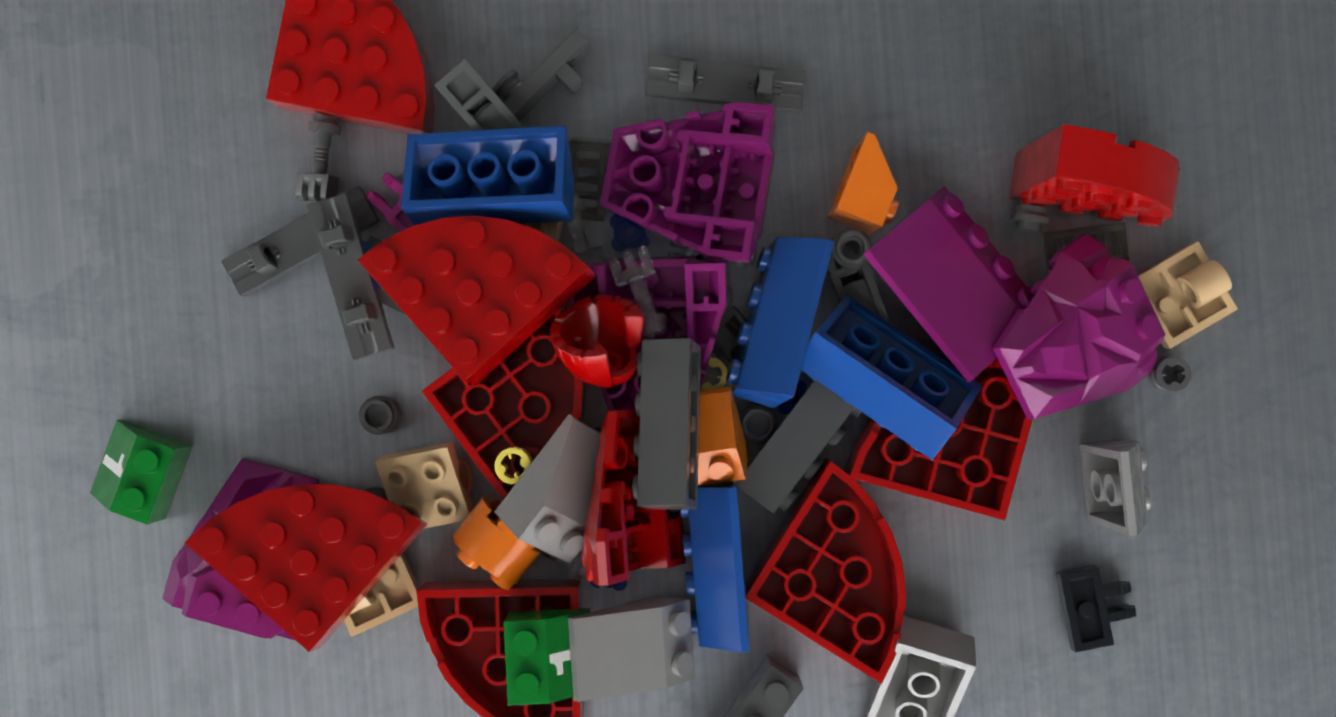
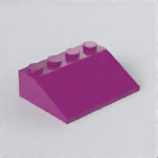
M945 186L912 210L863 254L967 382L975 379L997 358L992 349L1017 310L1026 309L1034 297L1030 291L1032 288L1026 286L1016 274L1012 262L998 252L990 242L985 229L975 224L964 210L961 200L956 195L950 193Z

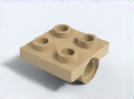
M1199 241L1185 246L1137 274L1165 332L1164 340L1161 342L1164 349H1171L1238 310L1228 293L1232 288L1228 273L1220 263L1215 260H1209Z
M452 441L382 455L375 461L388 500L404 506L427 522L428 525L425 528L462 522L474 508L470 496L473 489L472 470L465 459H458Z
M404 553L401 554L344 620L351 637L418 607L416 590L419 588V585Z

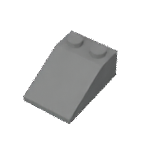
M571 414L562 422L494 511L519 540L568 563H571L583 548V535L590 505L601 436L599 431Z
M1122 439L1079 444L1087 521L1129 537L1138 536L1148 522L1147 510L1151 507L1150 493L1148 488L1144 486L1143 471L1147 467V458L1144 449L1140 447V441Z
M656 595L568 618L573 701L581 702L664 689L695 679L690 599Z
M903 615V624L900 632L902 634L901 639L897 640L894 652H897L896 657L883 683L881 684L875 680L865 717H954L977 667L975 637Z

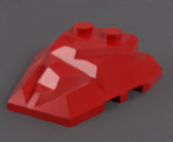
M636 410L608 411L602 425L594 471L595 477L583 535L584 548L581 556L583 566L585 567L586 580L593 581L598 586H609L629 580V572L634 570L671 568L686 563L681 513H671L670 509H647L637 506V499L633 496L632 483L634 475L638 474L639 458L634 453V437L636 433H639L640 417L637 416Z

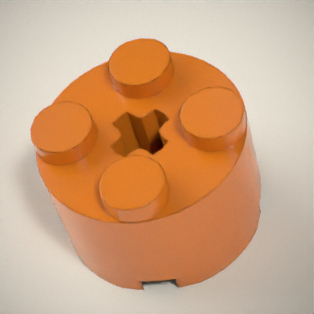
M483 496L453 535L454 543L460 548L457 557L472 569H477L478 566L482 567L490 573V578L494 583L505 590H509L513 584H517L543 550L519 540L494 512L501 504V501L493 498L489 503L487 496Z

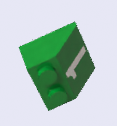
M116 420L90 494L109 511L146 525L164 520L169 512L193 446L126 421Z
M591 608L509 612L504 620L508 706L550 704L573 697L568 618L589 613Z

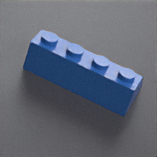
M566 126L407 135L401 209L414 225L440 218L461 216L506 219L519 224L573 222L575 182Z
M777 237L768 248H762L756 269L761 271L758 285H752L746 306L751 307L748 322H742L737 335L736 343L741 345L738 360L732 359L726 376V382L731 383L730 387L733 396L771 408L795 396L834 241L820 238Z
M848 295L845 296L812 336L808 343L801 369L810 378L833 391L845 402L875 420L878 425L888 429L908 443L913 449L921 452L931 460L934 459L955 432L982 388V385L974 380L967 382L957 368Z
M734 481L698 486L697 509H680L681 517H689L690 532L682 533L684 557L692 556L693 571L685 572L687 596L695 595L696 611H690L692 635H698L699 647L750 652L737 487Z

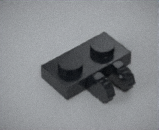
M1095 565L1056 572L1071 650L1081 652L1114 645L1110 622L1134 618L1136 616L1135 605L1129 604L1107 608L1105 598L1122 596L1131 592L1130 581L1102 584L1099 567Z

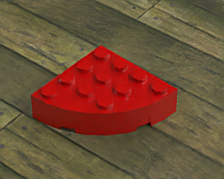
M286 0L266 95L268 101L281 109L310 115H330L337 117L340 121L404 134L433 133L435 104L425 53L410 23L392 0Z
M1063 124L1016 153L1009 199L1020 200L1021 204L1036 205L1044 208L1045 204L1059 206V212L1068 215H1083L1084 211L1097 212L1098 219L1122 221L1123 217L1136 218V224L1140 226L1161 227L1162 222L1171 219L1174 214L1180 176L1179 161L1167 151L1145 142L1132 140L1129 146L1115 143L1117 134Z
M483 216L447 217L411 226L381 241L357 259L464 381L474 385L481 382L596 276L590 267L566 246L539 230L510 220Z
M562 308L477 385L464 381L456 370L451 368L422 390V393L502 500H504L515 484L503 482L495 472L494 464L496 457L501 451L509 447L518 446L528 451L534 460L569 414L580 421L583 420L586 382L577 378L565 367L553 347L550 336L552 322H555L556 316L561 311H564ZM514 454V457L509 459L507 455L503 462L508 466L506 473L514 476V473L518 471L521 475L525 469L520 465L522 457Z
M994 360L973 379L982 385V388L955 432L933 460L916 451L904 440L888 429L878 425L875 420L870 418L852 447L844 472L850 475L849 478L1005 521L1033 419H1027L999 361Z
M824 458L822 465L811 478L744 585L745 599L882 684L896 657L897 652H894L897 640L901 639L902 635L900 632L903 624V612L906 607V586L902 559L893 532L874 501L855 479L833 462Z
M298 484L270 489L238 501L209 519L184 543L302 647L311 652L319 649L428 523L404 506L371 492L334 484Z
M581 579L520 580L517 584H513L509 590L499 587L493 581L425 582L416 590L420 624L426 642H429L431 651L438 662L439 670L465 704L480 716L584 717V701H573V697L550 704L508 706L504 620L509 612L582 608Z

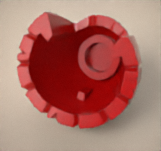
M596 295L592 300L591 297H587L574 302L572 307L568 306L566 311H561L556 316L555 322H552L550 328L551 341L559 359L577 378L594 386L612 388L630 380L637 370L638 361L636 359L643 335L644 316L641 309L636 304L633 305V302L626 298L621 299L620 296L613 298L612 295Z

